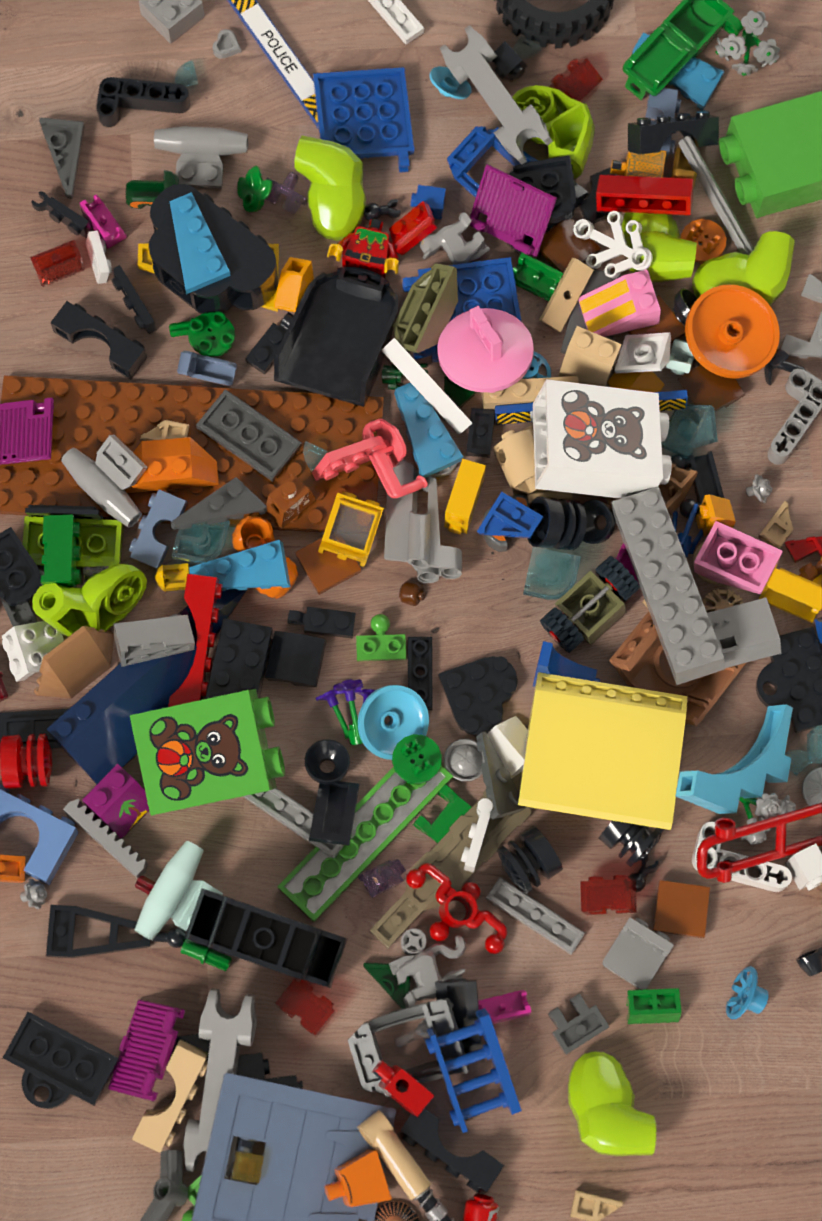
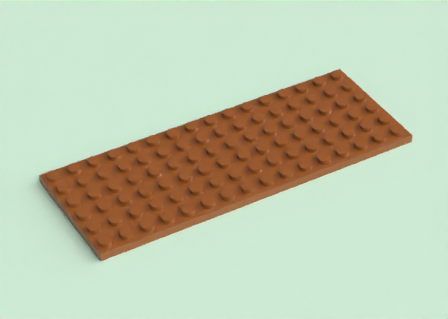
M5 375L3 377L1 404L27 400L42 403L45 398H53L54 409L51 459L0 465V514L28 516L25 513V508H28V505L92 506L100 511L105 520H117L105 512L76 483L61 462V459L67 451L76 448L96 462V453L109 435H115L134 452L142 442L140 440L141 435L148 433L164 420L189 424L187 437H191L217 461L219 485L162 490L187 501L188 504L184 512L235 477L265 505L267 504L268 495L293 474L312 492L316 500L282 529L267 513L259 515V512L244 514V518L247 516H260L263 519H267L271 523L273 530L324 533L337 493L349 492L356 495V499L364 502L366 500L377 502L379 476L371 460L359 465V468L352 472H339L336 477L330 480L322 478L316 481L312 471L326 453L362 441L365 425L371 421L383 419L384 397L369 396L365 406L362 407L317 393ZM225 389L302 443L301 448L273 482L196 428V424ZM44 412L35 413V415L44 414ZM377 431L373 432L375 437L377 436ZM158 491L127 493L142 513L138 522L141 521L144 515L148 516L151 509L148 506L152 494H157ZM340 504L331 532L338 530L340 534L369 535L375 515ZM244 518L229 519L225 522L209 525L206 522L192 525L236 528L237 524ZM163 521L161 523L171 524V521Z

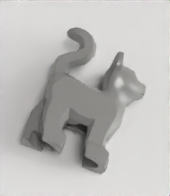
M466 212L459 215L458 222L445 226L436 234L428 235L420 241V248L424 254L422 258L424 260L435 255L440 248H443L451 261V265L469 263L488 252L490 248L485 244L484 238L479 231L473 235V239L470 242L464 240L461 233L471 223V219Z
M457 935L455 937V948H450L443 943H437L416 955L403 956L389 963L392 974L397 976L398 984L406 982L409 976H413L417 987L403 998L406 1007L414 1006L416 1001L435 999L436 981L463 979L462 974L465 973V969L450 971L444 977H441L435 956L439 953L447 958H459L466 950V942L462 936Z

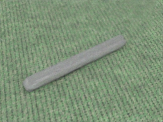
M690 136L684 137L679 141L681 150L693 171L697 172L698 180L739 252L749 255L754 249L693 140Z

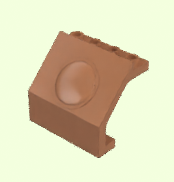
M649 611L609 660L630 687L687 696L685 727L687 724L698 726L737 674L746 665V663L725 668V670L676 685Z

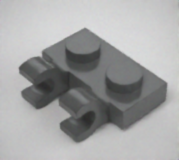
M580 993L569 1000L579 1014L576 1018L567 1023L558 1007L548 1013L550 1019L558 1028L552 1032V1035L565 1055L609 1028L597 1006L594 1005L589 1009Z

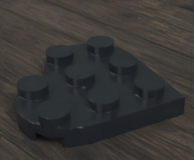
M570 155L527 162L513 167V171L509 175L557 198L549 223H558L573 217L576 208V192Z
M10 527L0 533V599L9 606L22 605L30 602L38 588L42 586L41 574L36 563Z
M502 656L485 657L438 674L455 722L460 730L475 735V737L484 731L488 734L495 725L501 723L503 716L502 704L511 699L512 695L516 692L518 683L515 669Z

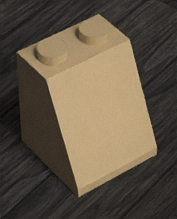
M577 326L567 348L558 377L578 376L580 384L606 387L620 354L622 344Z

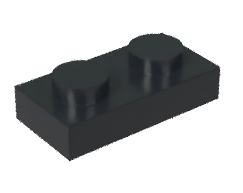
M471 408L470 421L472 424L469 426L466 456L490 458L495 410Z

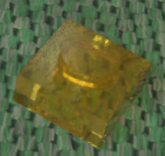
M236 1151L231 1178L259 1183L264 1156Z

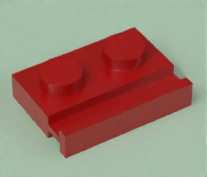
M422 201L389 228L393 243L397 247L396 252L402 256L437 229L430 206L425 201Z

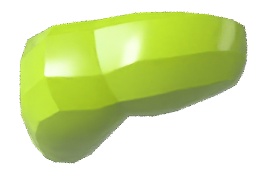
M528 86L517 91L512 98L521 111L532 105L546 124L548 133L553 141L548 145L549 159L570 155L573 179L581 176L590 154L595 134V126L588 105L570 98L561 90L547 86ZM539 137L530 138L535 143L545 144Z
M302 135L297 145L294 167L296 171L311 182L307 199L313 226L326 239L342 240L349 233L355 232L364 216L366 195L363 188V163L346 146Z
M625 212L621 226L628 247L633 249L631 235L626 231L627 223L635 220L642 225L640 236L643 247L648 248L653 256L650 267L646 269L648 270L651 282H665L692 276L697 243L680 239L677 223L671 214ZM636 224L632 226V232L636 230ZM644 255L640 257V263L643 262ZM634 268L629 269L633 273L639 272Z
M768 231L761 235L758 243L749 255L733 252L707 260L694 273L692 287L695 296L699 298L704 292L717 286L739 285L758 293L771 306L785 291L791 270L795 240L786 233Z
M115 564L89 578L82 588L66 587L56 583L42 585L33 596V610L41 619L68 637L82 626L93 627L97 631L103 629L106 632L115 623L123 620L137 605L146 589L147 579L145 574L133 565Z
M592 1051L581 1055L574 1062L568 1080V1101L577 1120L580 1141L598 1154L611 1156L653 1155L656 1146L655 1117L634 1108L635 1095L622 1065L612 1055L605 1052Z

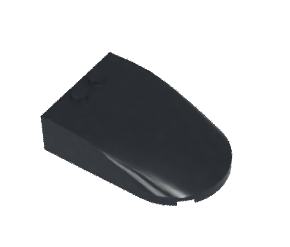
M359 267L337 268L336 272L329 274L324 272L317 276L307 287L274 355V381L364 407L385 357L382 349L390 342L393 325L398 315V296L390 287V282L378 273Z

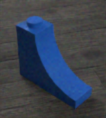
M543 641L533 687L536 685L538 672L600 682V678H596L597 669L580 665L563 657L554 649L553 643Z

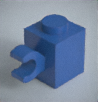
M418 185L417 193H412L411 207H416L422 201H425L429 204L434 219L442 220L446 189Z

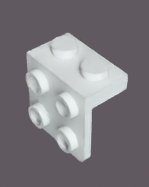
M45 621L14 626L2 635V645L7 652L10 661V671L14 675L16 682L24 681L34 673L40 672L43 657L64 641L62 633Z

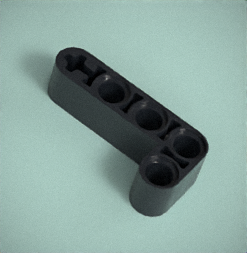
M107 77L99 85L96 110L100 123L105 127H113L118 123L121 108L178 114L185 113L190 108L189 91L182 84ZM132 93H138V94L135 95V96H131V95H130V94H132ZM155 95H160L158 98H153ZM106 111H112L110 114H104Z

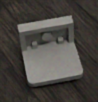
M630 917L605 956L602 964L605 968L640 990H645L674 944L670 943L671 939L660 931L654 933L648 929L649 925L645 921L637 917L635 919Z

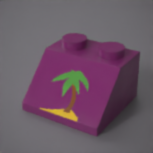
M119 764L82 799L87 808L101 819L105 825H108L120 839H123L149 812L145 790Z

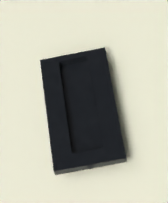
M28 505V508H25V513L28 517L74 515L75 518L105 520L100 511L92 506Z
M69 709L0 713V744L2 736L20 735L23 745L26 746L30 734H34L36 743L39 734H47L51 749H60L61 747L49 735L47 728Z
M342 781L326 785L319 783L309 841L350 846L360 783Z
M447 979L446 981L435 982L436 1000L448 998L454 1004L452 1011L458 1030L473 1025L474 1021L478 1020L475 1011L479 1010L477 980ZM476 1034L462 1040L465 1054L482 1048L481 1036Z

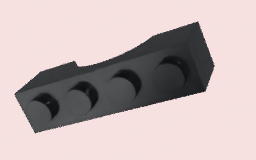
M697 111L696 115L690 116L689 113H678L676 118H671L668 115L657 116V120L637 118V122L628 123V152L636 154L660 152L664 141L677 131L683 137L690 136L696 147L719 145V117L710 115V111Z
M66 301L50 322L53 332L72 344L84 338H96L105 342L110 348L109 362L111 368L131 380L147 359L144 345L135 339L131 341L126 338L120 329L116 327L110 328L99 316L94 315L93 317L89 315L81 305L77 303L73 305Z
M425 1108L418 1117L411 1114L400 1130L404 1134L401 1139L412 1147H415L416 1144L425 1149L423 1155L436 1163L439 1159L446 1164L445 1170L455 1178L461 1175L467 1179L468 1183L466 1185L479 1194L481 1190L487 1193L505 1165L484 1150L470 1157L453 1155L444 1148L439 1139L438 1125L440 1119Z

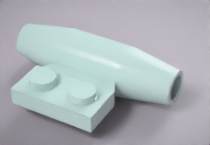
M185 841L166 864L145 900L134 929L137 933L153 940L170 918L175 923L174 925L186 932L201 888L223 895L222 892L205 881L193 880L204 852L202 848L192 842Z

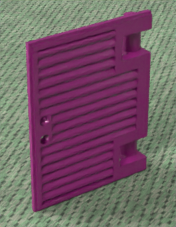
M486 164L469 217L471 219L469 226L512 245L514 249L526 255L537 257L557 198ZM480 212L488 216L485 223L478 220ZM526 235L534 238L532 245L524 243Z
M45 398L42 403L27 400L0 404V465L51 459L53 398ZM44 412V414L35 415V413Z
M138 999L127 1034L123 1037L119 1048L121 1051L119 1055L120 1060L113 1072L108 1087L109 1090L153 1102L156 1101L158 1093L152 1090L156 1079L163 1080L178 1035V1031L173 1030L176 1018L183 1019L184 1009Z

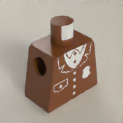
M293 474L268 495L266 513L282 529L311 505L316 498L304 483Z

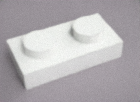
M98 230L88 232L86 247L97 284L107 283L112 267L110 260H106L105 242L103 239H100Z

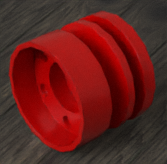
M30 734L26 746L23 745L20 735L2 736L0 744V769L4 788H22L25 776H28L31 787L37 786L38 776L42 787L49 786L53 759L47 734H39L37 743L34 734Z

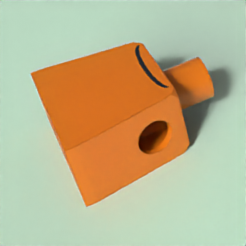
M374 1149L366 1150L336 1167L334 1172L337 1181L324 1186L329 1201L342 1197L344 1204L348 1207L392 1199L377 1150Z

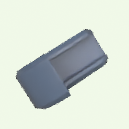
M184 350L180 355L177 372L180 375L231 386L234 382L237 365L230 361Z

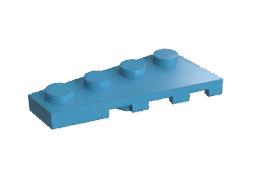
M644 32L642 33L640 39L638 40L637 44L633 49L632 54L641 46V44L650 35ZM692 57L671 80L669 85H674L681 91V95L686 99L690 98L697 104L696 107L703 111L723 77L724 71Z
M192 192L169 201L186 294L231 276Z
M411 382L395 389L394 395L407 429L408 440H410L413 448V456L419 468V475L426 478L461 462L463 459L462 453L425 397Z
M280 540L189 567L190 574L217 577L219 584H223L222 591H226V589L248 590V588L258 587L261 589H271V587L281 586L282 588L291 587L284 547Z

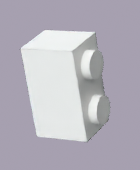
M817 844L794 854L785 863L799 890L807 887L808 891L822 884V853Z

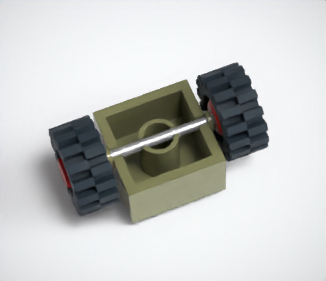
M609 556L595 569L599 578L592 571H589L555 603L556 607L540 620L541 625L548 634L568 653H571L584 639L592 645L626 613L625 604L621 600L627 601L640 589V585H638L634 576L613 556Z

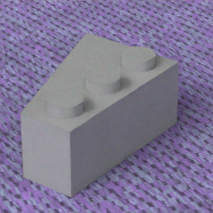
M174 614L164 618L114 624V640L121 667L192 651L195 647L188 615Z

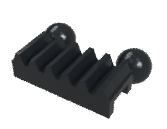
M712 451L707 452L706 455L696 457L689 455L685 458L679 454L671 457V461L673 464H676V467L684 470L690 467L691 470L698 472L693 482L694 492L697 494V502L693 499H686L680 504V513L684 517L689 518L695 503L698 504L696 515L700 511L699 506L702 505L705 495L710 494L724 498Z

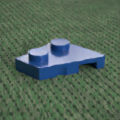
M501 491L477 533L480 535L531 539L544 517Z

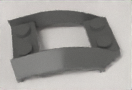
M448 998L406 1007L364 1022L348 1039L362 1089L370 1092L377 1091L385 1094V1097L389 1096L378 1086L381 1080L372 1073L374 1067L383 1060L375 1032L408 1021L426 1018L428 1028H432L436 1038L458 1030L452 1011L454 1004ZM462 1040L440 1048L444 1062L465 1055ZM437 1060L405 1070L420 1084L443 1078ZM469 1064L449 1071L448 1074L468 1073ZM400 1080L396 1082V1088L399 1086Z

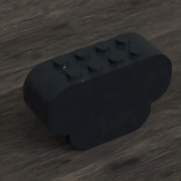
M175 184L162 191L153 201L150 208V218L154 227V233L149 241V253L153 262L154 274L159 282L200 314L212 312L225 313L232 306L242 310H255L262 307L274 295L278 287L276 257L273 250L262 236H255L244 222H237L226 208H220L214 204L213 199L208 194H202L194 187L186 184ZM192 192L231 276L186 294L169 201Z
M201 888L184 937L228 955L328 988L332 987L348 938L203 888Z

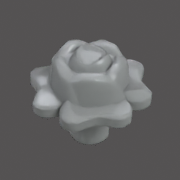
M756 474L752 486L746 488V493L749 497L755 495L759 502L766 503L767 497L773 489L768 479Z
M29 879L28 883L24 884L25 892L20 894V898L23 902L28 901L29 907L41 909L47 897L45 886L40 881Z

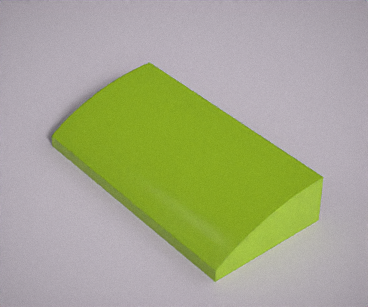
M25 516L23 546L37 566H44L42 564V555H44V544L42 542L44 517ZM75 518L76 522H80L81 536L77 537V546L81 548V561H77V567L109 568L112 565L120 564L124 524L118 520Z

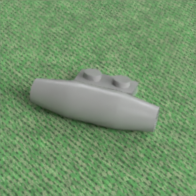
M181 126L157 129L154 132V148L181 154L178 161H176V175L179 178V184H186L196 188L222 189L223 163L219 156L247 153L248 134L212 127Z
M109 435L96 453V462L76 448L67 451L62 457L61 462L76 483L109 515L128 528L135 525L140 520L142 513L124 489L134 486L148 467L115 435Z

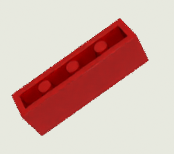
M600 175L596 192L597 211L691 215L693 179Z

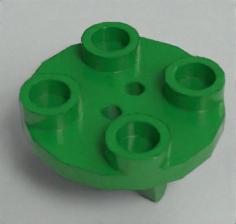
M222 312L203 313L190 321L188 339L192 348L199 354L216 357L227 353L233 346L235 330L230 320Z
M413 734L404 737L393 750L392 764L394 770L408 784L414 785L428 782L437 775L441 768L442 755L439 746L427 736Z

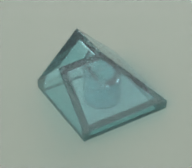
M687 405V409L674 410L669 420L667 438L664 442H661V447L686 458L689 455H694L697 447L718 442L714 407L712 405Z

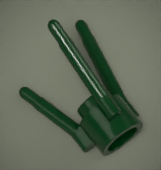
M427 363L419 364L422 368L428 367ZM394 364L384 365L382 369V383L388 384V389L391 390L401 387L397 383H402L403 373Z

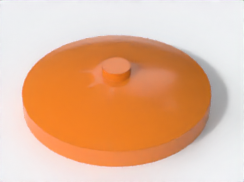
M721 285L704 292L690 308L685 323V335L691 353L705 369L721 377L744 378L757 373L770 362L779 344V324L771 306L758 293L739 285Z

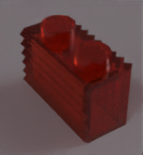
M74 240L30 257L35 273L43 287L54 283V281L58 282L63 277H71L72 274L75 275L76 272L80 273V271L85 270L82 256Z

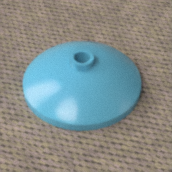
M388 685L375 690L364 701L358 716V732L364 746L374 755L388 760H392L393 750L399 741L413 734L426 736L429 727V714L425 702L415 691L401 685ZM389 716L390 721L388 724H385L384 720Z

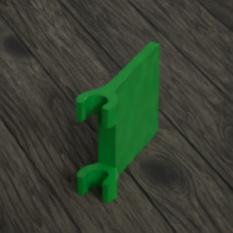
M444 784L437 795L449 803L432 825L421 815L413 824L415 828L426 834L437 844L450 831L449 828L454 822L472 808L446 784Z

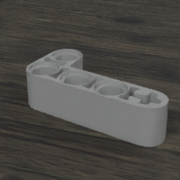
M804 369L793 370L785 385L786 392L798 400L799 403L773 439L767 452L768 459L776 465H781L788 460L822 411V399H818L813 395V393L822 395V380ZM793 380H798L803 385L797 386L793 383ZM800 411L808 412L810 417L803 416ZM793 429L798 435H791L787 430ZM782 443H784L786 445L784 450L778 452L777 450H779Z

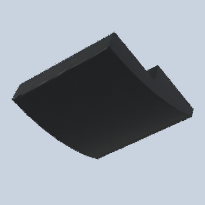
M275 631L265 678L269 681L291 682L295 686L317 687L327 641L303 634Z

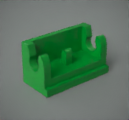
M521 253L516 268H513L516 286L548 302L564 274L524 253Z
M679 988L627 991L628 1024L679 1022L682 1014Z

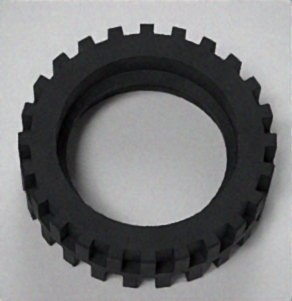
M494 0L497 1V13H503L502 22L506 27L510 24L512 25V33L518 37L519 34L525 36V42L531 44L532 40L540 42L539 47L546 48V44H555V49L562 48L564 43H569L570 47L576 46L578 39L582 38L585 42L591 38L592 31L598 33L602 29L603 21L607 22L614 3V0H588L582 6L570 11L550 12L539 9L526 0Z

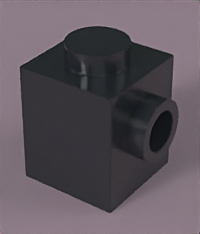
M504 41L494 51L497 57L492 62L496 65L494 71L502 79L506 76L512 82L523 75L528 65Z

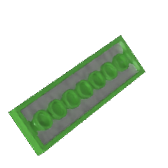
M441 765L437 775L430 781L411 785L402 780L393 767L356 805L350 846L344 845L334 859L315 847L277 886L278 889L315 923L437 796L444 784L447 785L453 779V776Z

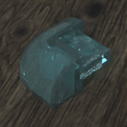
M227 520L209 525L206 522L192 524V528L179 529L174 543L172 559L194 564L207 563L216 559L225 546L230 521Z
M533 547L523 595L547 600L561 598L576 582L581 556Z

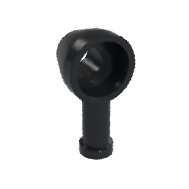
M822 947L796 958L800 968L809 977L822 972Z

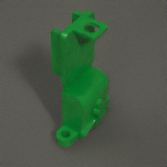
M683 0L624 63L622 70L629 76L625 87L640 100L645 97L646 92L652 96H657L692 57H697L722 29L729 34L733 33L738 36L744 29V26L733 15L734 10L722 0ZM632 84H635L640 89V92L636 91Z

